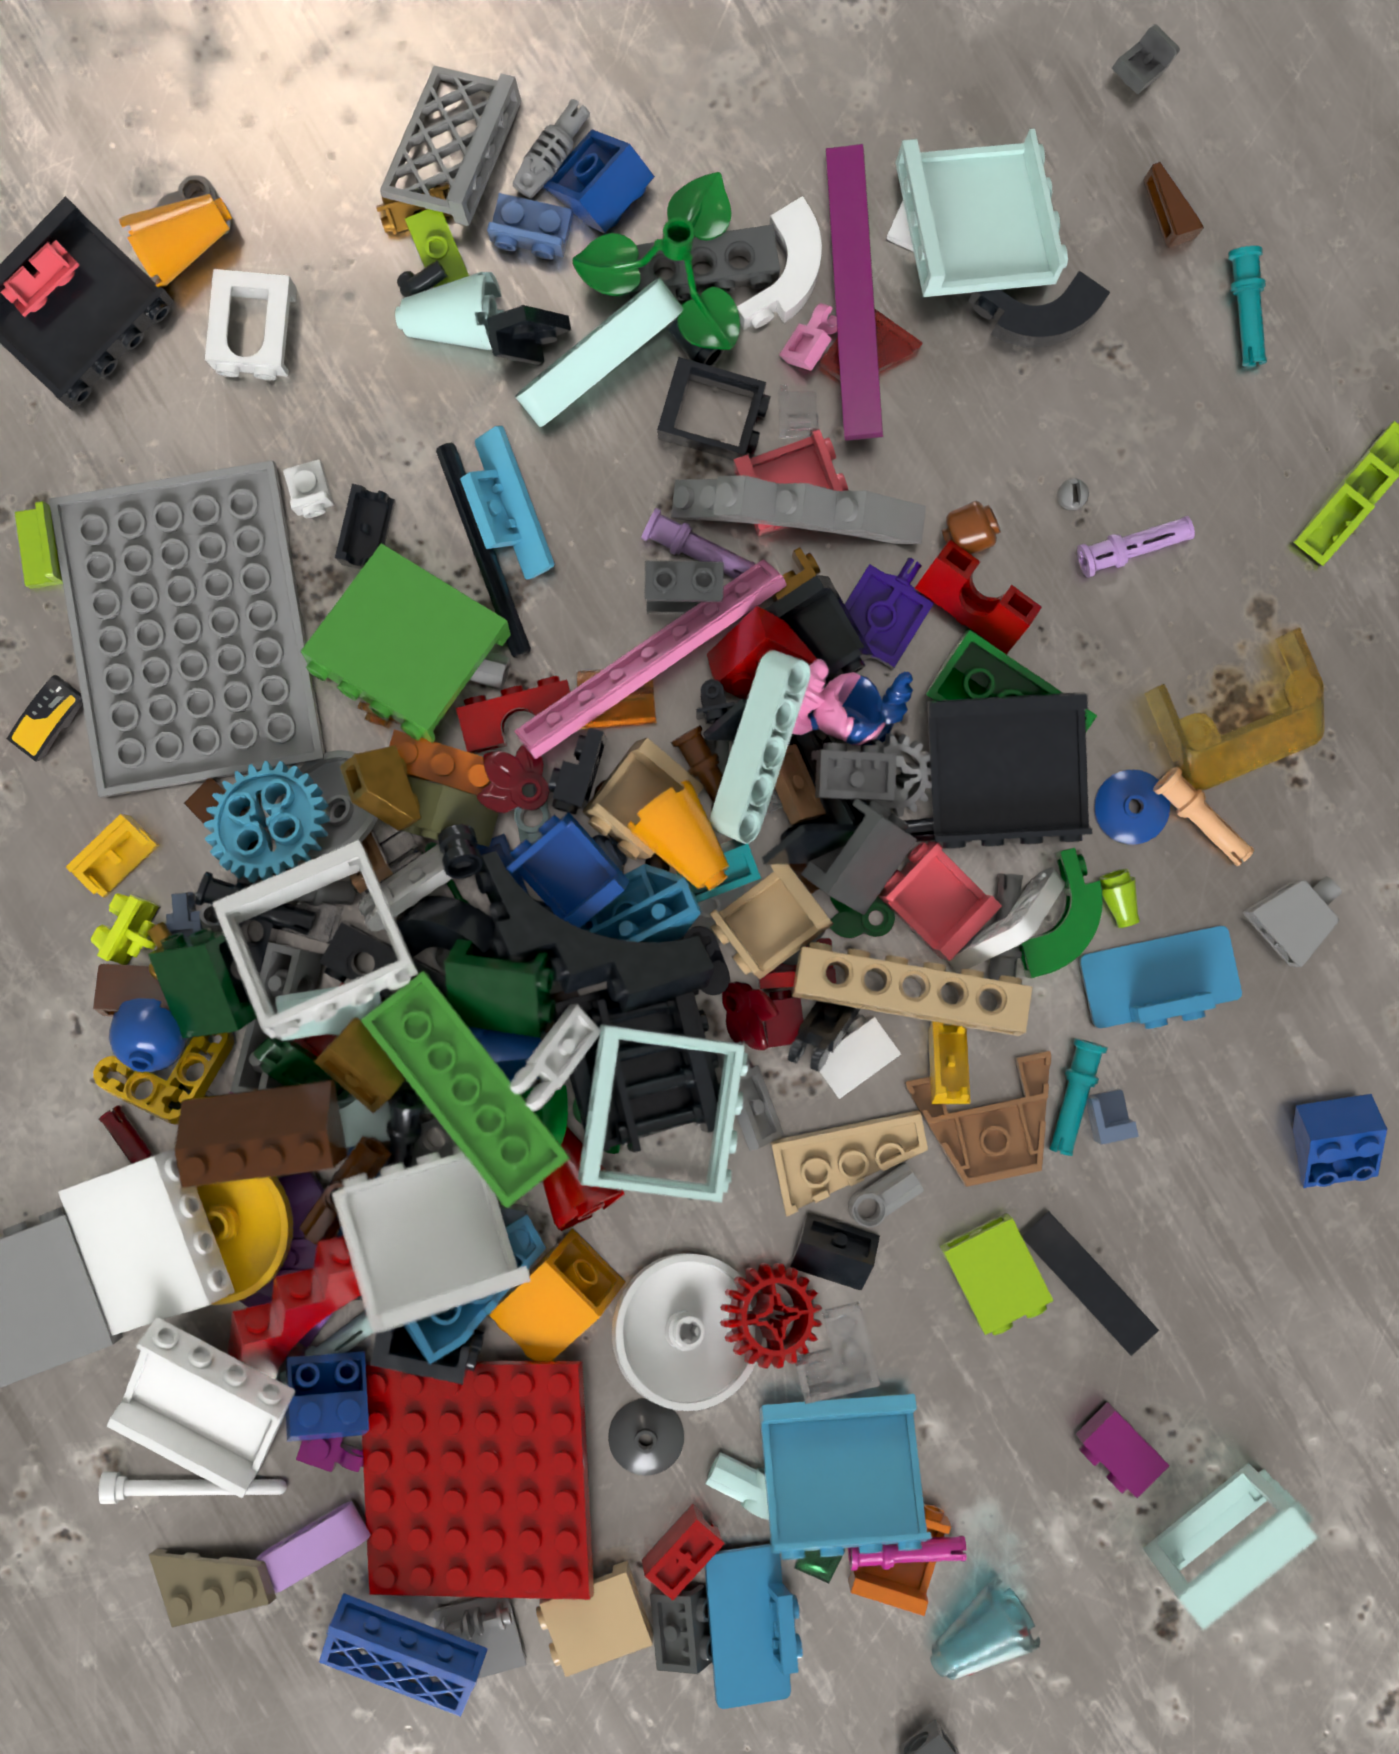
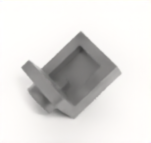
M1154 24L1146 31L1137 44L1118 58L1111 69L1138 95L1164 73L1180 52V48L1158 25Z

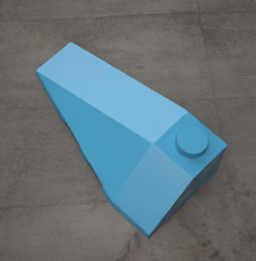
M528 1214L506 1225L505 1228L517 1268L526 1266L528 1270L546 1247ZM509 1289L403 1324V1326L428 1363L431 1364L463 1345L483 1319L498 1305L497 1303Z

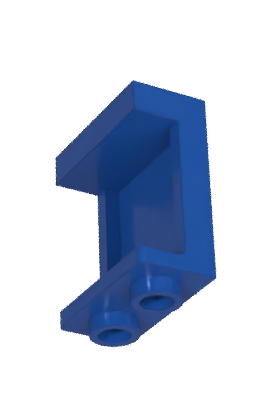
M568 812L561 819L556 815L549 818L538 828L542 835L533 843L525 839L509 853L513 860L506 869L510 873L516 870L557 917L580 928L626 889L630 880L572 814Z

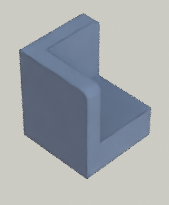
M1116 1089L1088 1095L1086 1107L1095 1142L1103 1145L1139 1137L1136 1122L1129 1119L1122 1090Z

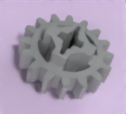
M890 733L886 734L885 743L883 744L877 739L873 740L872 745L884 746V753L896 754V768L901 771V774L896 775L895 801H874L888 811H891L892 808L899 817L903 816L904 807L906 806L913 812H916V800L920 799L925 802L929 800L924 790L925 788H931V781L928 780V775H931L930 765L926 764L930 761V753L927 751L920 753L923 744L917 740L910 744V737L905 734H901L898 742L895 736ZM901 751L909 753L914 759L915 764L904 763V756L901 755Z

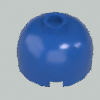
M146 998L132 999L123 1002L119 1010L114 1012L108 1037L113 1054L121 1063L135 1071L154 1072L166 1069L180 1058L188 1038L182 1039L178 1024L171 1012L160 1007L162 1001Z

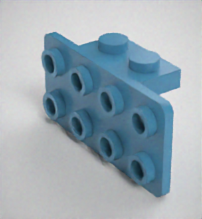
M1215 926L1083 954L1079 960L1092 1023L1097 1028L1135 1022L1139 1024L1144 1023L1145 1029L1166 1026L1168 1025L1167 1018L1180 1015L1183 1021L1206 1017L1204 1010L1216 1008L1215 1004L1238 1000L1242 996L1229 930L1225 926Z
M771 1544L718 1551L705 1565L715 1701L719 1708L728 1709L786 1699L791 1694L790 1674L799 1673L797 1658H802L803 1650L801 1638L798 1633L795 1634L794 1620L799 1619V1604L796 1595H792L782 1583L780 1553H771Z

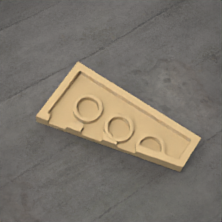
M919 1110L781 1138L771 1143L786 1217L798 1212V1209L814 1201L817 1203L830 1197L831 1193L843 1187L853 1186L864 1181L865 1177L879 1170L885 1171L928 1150L922 1115Z

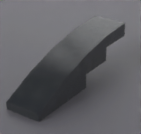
M1050 1211L1022 1235L1023 1240L1131 1357L1160 1331Z

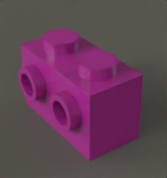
M1108 1402L1076 1433L1083 1443L1079 1448L1081 1453L1094 1466L1101 1462L1110 1471L1106 1478L1122 1494L1128 1489L1138 1498L1169 1467V1464Z

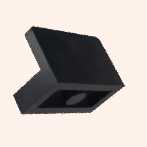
M808 1212L790 1267L856 1290H862L874 1267L880 1236Z

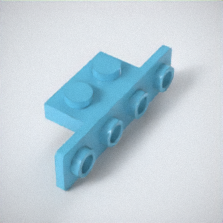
M495 426L475 439L474 442L485 471L469 472L462 476L460 480L486 549L513 546L525 579H533L553 568L554 561L503 426Z

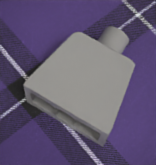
M1325 876L1313 888L1304 879L1294 880L1250 906L1242 913L1289 966L1302 967L1338 923L1337 915L1328 905L1342 891L1328 876Z

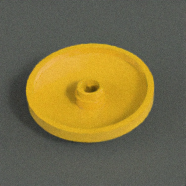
M276 1176L196 1186L235 1291L210 1305L234 1303L253 1295L271 1282L284 1265L293 1238V1215L288 1196Z

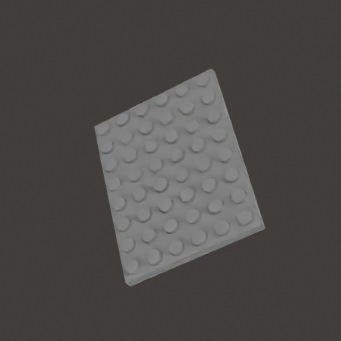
M273 460L49 498L98 797L105 798L198 782L211 778L233 776L235 771L244 774L248 773L250 764L258 771H261L264 761H268L273 768H276L279 761H282L286 766L324 759L325 751L312 674L306 669L308 664L301 653L306 644L277 467Z

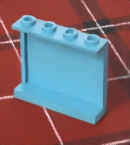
M915 1394L761 1406L759 1414L771 1553H781L782 1560L805 1558V1551L820 1550L821 1557L844 1555V1548L859 1547L860 1554L883 1552L882 1545L898 1544V1551L922 1549L921 1542L931 1539V1532H927L913 1414L917 1410Z

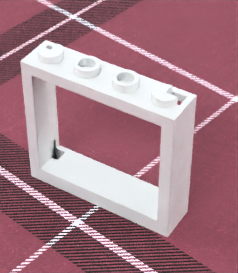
M360 840L212 903L260 1025L271 1039L276 1036L277 1038L291 1036L299 1031V1026L310 1021L321 1022L328 1020L336 1015V1010L349 1004L353 1006L364 1004L374 997V993L385 988H400L411 981L410 977L418 974L367 852ZM361 871L399 961L275 1015L238 923Z

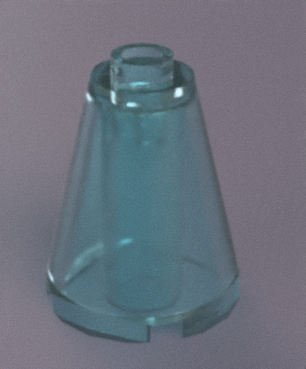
M993 1579L988 1582L932 1645L933 1655L930 1656V1661L935 1671L941 1677L947 1676L949 1679L955 1680L1032 1653L1040 1648L1039 1636L1033 1640L1030 1629L1035 1627L1030 1614L1011 1588L1003 1591L998 1586L1003 1582L1002 1580Z

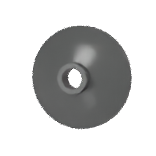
M646 1398L631 1401L624 1405L612 1419L608 1434L609 1447L615 1460L627 1471L644 1476L661 1473L671 1467L681 1454L684 1444L682 1422L673 1409L655 1404ZM644 1434L650 1435L653 1438V1443L650 1446H642L639 1443L640 1436Z

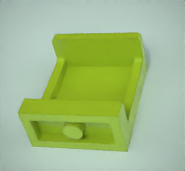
M1008 1213L939 1246L977 1319L980 1329L985 1335L991 1332L993 1335L1002 1334L1013 1327V1321L1025 1315L1027 1318L1036 1317L1047 1310V1304L1054 1301L1013 1218Z

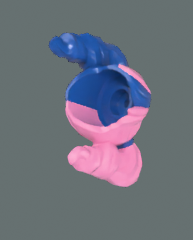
M816 659L814 663L809 665L810 679L792 734L804 735L811 730L820 729L822 732L841 739L850 745H872V741L875 739L881 743L885 742L886 734L891 732L894 723L902 721L904 714L908 711L906 702L910 700L913 691L910 683L913 681L911 673L903 672L899 674L881 699L877 687L867 677L855 672L840 674L823 689L825 677L828 675L829 670L822 659Z

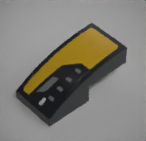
M53 675L27 706L6 739L35 762L44 759L59 732L69 727L81 707V693L59 676Z

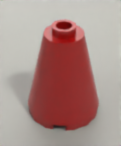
M568 1126L566 1127L561 1146L570 1159L542 1180L554 1225L561 1231L593 1217L592 1214L601 1208L605 1210L625 1195L622 1189L583 1185L580 1183L578 1175L583 1143ZM601 1164L600 1170L607 1171V1169Z

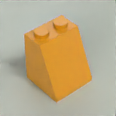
M572 1228L528 1272L531 1281L514 1288L512 1287L488 1315L503 1332L507 1333L523 1349L528 1358L534 1361H552L601 1317L625 1284V1281Z

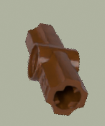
M362 1136L300 1224L299 1229L307 1240L317 1245L318 1241L334 1237L341 1227L332 1193L338 1191V1187H344L343 1180L366 1174L368 1181L375 1179L391 1155L384 1143L374 1137Z

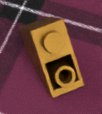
M396 745L354 754L340 766L351 801L358 807L398 831L408 828L421 818L418 798L412 793L407 778L406 763L400 757Z

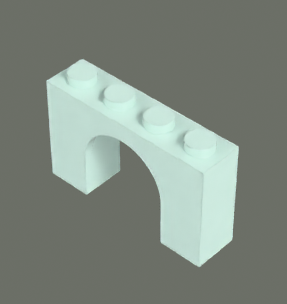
M338 987L276 996L277 1013ZM380 992L374 993V997L364 1004L357 1006L349 1004L336 1010V1015L328 1020L321 1022L313 1020L299 1026L298 1032L282 1038V1041L322 1034L339 1035L353 1018L361 1020L381 1004ZM353 1095L338 1101L346 1148L355 1146L362 1136L374 1137L379 1141L390 1140L386 1133L387 1123L392 1119L393 1110L388 1101L374 1114Z

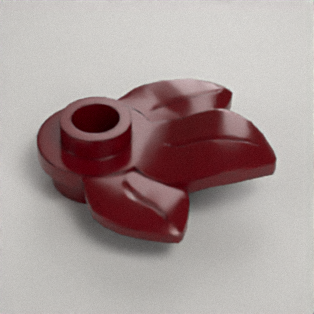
M523 744L517 750L515 756L502 751H493L484 755V769L492 783L479 792L477 799L486 808L499 813H507L517 807L533 811L541 808L547 802L549 790L547 781L542 777L544 768L542 756L535 759ZM528 784L534 785L537 788V793L533 797H526L522 793L524 786Z
M737 981L729 983L727 989L722 992V1004L727 1011L725 1022L730 1038L734 1043L741 1042L743 1044L745 1042V1044L755 1050L764 1051L768 1049L763 1021L776 1017L779 1014L777 1007L762 990L753 989L747 983Z

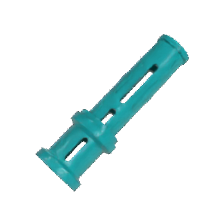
M1261 246L1239 247L1228 252V259L1233 264L1234 283L1230 286L1231 292L1238 299L1242 366L1245 367L1257 366L1256 362H1259V365L1267 363L1260 293L1264 291L1266 286L1265 279L1261 278L1259 259L1263 254Z
M1075 1038L1073 1043L1076 1046L1071 1068L1066 1069L1065 1072L1066 1080H1069L1052 1143L1049 1146L1050 1150L1054 1152L1061 1151L1060 1154L1073 1156V1149L1090 1088L1098 1084L1097 1070L1102 1054L1107 1053L1108 1047Z

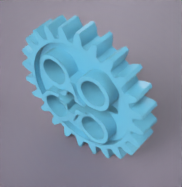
M264 761L261 771H258L250 764L247 776L244 777L240 772L235 771L236 783L232 785L227 781L222 782L226 792L224 795L219 793L212 795L219 804L217 807H207L206 811L214 819L204 822V826L212 832L205 837V841L213 847L210 853L217 860H220L219 864L227 871L231 869V873L239 879L245 874V877L251 883H255L259 875L264 881L271 878L273 873L278 875L285 872L288 868L292 869L299 866L298 862L301 859L305 862L311 861L312 859L308 854L310 849L321 851L322 847L315 840L317 837L328 836V833L320 824L330 821V817L322 811L329 805L323 797H320L323 791L317 784H313L314 780L309 774L305 773L302 775V772L295 765L289 769L282 761H279L274 770L268 761ZM259 793H261L262 807L260 806L258 800ZM287 794L282 802L275 804L279 796ZM250 806L249 811L245 815L239 817L240 812L244 808ZM264 810H265L270 816L266 817V816H265V813H264ZM265 827L269 828L270 834L264 829ZM296 827L291 836L283 838L288 829ZM272 838L275 840L276 843L275 851H273ZM259 840L254 849L247 851L253 841Z

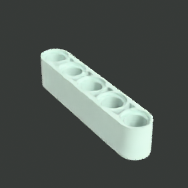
M657 278L517 393L515 398L536 424L542 427L672 322L684 308L663 280Z
M769 651L762 657L710 816V824L713 830L741 843L747 844L752 842L761 830L809 683L810 667L807 662L778 651Z

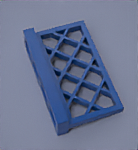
M343 1593L329 1625L319 1663L461 1717L477 1682L488 1648ZM364 1648L369 1654L362 1655L357 1649ZM343 1651L347 1657L334 1652ZM400 1662L405 1668H397L393 1663ZM379 1665L383 1671L373 1668L372 1666ZM437 1676L440 1681L433 1682L429 1677ZM408 1679H415L419 1684L412 1683ZM443 1693H451L455 1697V1699L446 1696Z

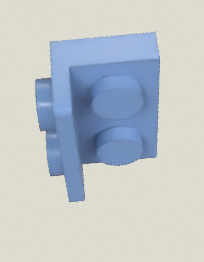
M499 193L493 221L488 223L487 232L490 241L494 242V245L500 249L516 251L518 247L531 250L533 255L543 259H553V256L563 258L573 210Z

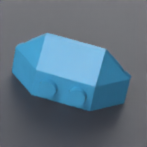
M643 864L625 874L630 880L626 889L580 928L601 936L625 941H676L686 934L701 914V910L691 885L685 877Z

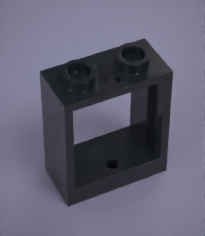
M678 357L657 429L658 439L731 460L747 455V453L755 454L760 432L755 431L754 428L758 417L765 418L771 396L765 394L766 382ZM690 380L752 398L739 446L676 429Z

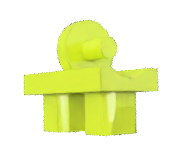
M115 894L109 904V911L118 916L112 928L101 924L96 928L90 939L99 949L97 956L105 961H114L121 965H127L132 956L137 958L143 946L154 950L156 945L147 932L155 926L151 921L159 906L133 895Z

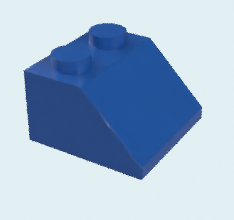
M591 129L566 157L554 176L544 187L565 207L572 209L573 214L586 225L606 233L609 228H612L620 221L622 213L629 205L644 194L646 186L655 176L629 143Z

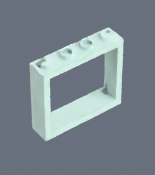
M601 1024L578 1175L580 1183L583 1185L722 1202L723 1192H728V1186L732 1179V1171L727 1169L729 1154L735 1153L737 1146V1131L733 1130L734 1116L740 1115L743 1105V1092H739L738 1089L740 1076L745 1077L748 1070L746 1065L748 1053H744L745 1046L733 1042ZM619 1039L725 1054L706 1184L600 1170Z
M1248 1463L1143 1547V1550L1181 1603L1204 1630L1318 1537L1308 1526L1313 1520L1298 1501H1295L1286 1489L1284 1490L1275 1479L1273 1480L1265 1469L1258 1473ZM1266 1501L1277 1510L1275 1514L1189 1583L1180 1572V1570Z

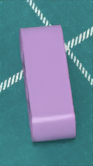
M349 1501L269 1547L256 1560L265 1561L274 1592L278 1593L365 1542L371 1534L352 1501Z

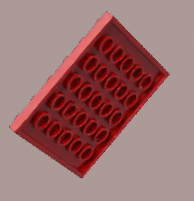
M365 1361L369 1431L362 1435V1450L364 1456L366 1527L371 1534L367 1539L369 1595L590 1600L594 1595L583 1361H477L474 1371L467 1370L463 1384L372 1366L371 1361Z

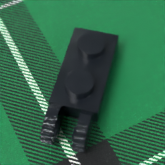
M816 1001L798 1028V1035L791 1044L787 1060L798 1063L805 1053L807 1044L816 1046L817 1049L812 1054L810 1060V1068L820 1072L828 1059L829 1053H833L857 1016L860 1008Z

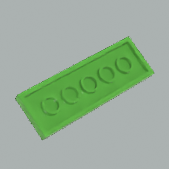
M422 971L408 984L361 1019V1022L506 1209L570 1159L569 1155L537 1114L529 1106H526V1100L520 1093L517 1095L510 1089L511 1081L426 972Z

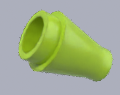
M1120 869L1102 875L1099 878L1102 896L1116 919L1118 928H1125L1139 923L1135 877L1130 876L1128 869Z

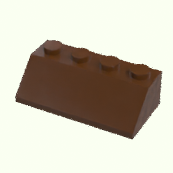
M334 1080L183 1100L174 1149L182 1188L334 1169L348 1156Z

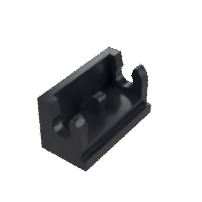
M352 483L335 558L342 565L362 569L381 543L385 545L395 505V499L390 498L387 493L380 490L378 493L366 490L364 486Z

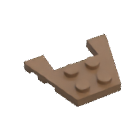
M1050 1051L1015 1059L1024 1098L959 1112L948 1113L946 1104H931L930 1077L905 1082L906 1090L965 1187L1042 1171L1046 1105L1049 1092V1069L1052 1057Z

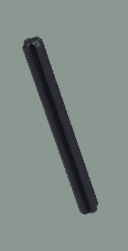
M453 442L445 443L436 448L437 456L497 615L508 622L511 635L506 642L513 657H520L530 652L529 642L494 548L486 549L460 478L466 475L457 448Z

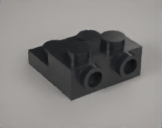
M588 728L586 736L579 735L574 751V757H576V760H579L578 765L563 761L561 769L554 767L548 790L553 792L551 807L576 815L578 808L584 810L587 806L607 740L604 731Z

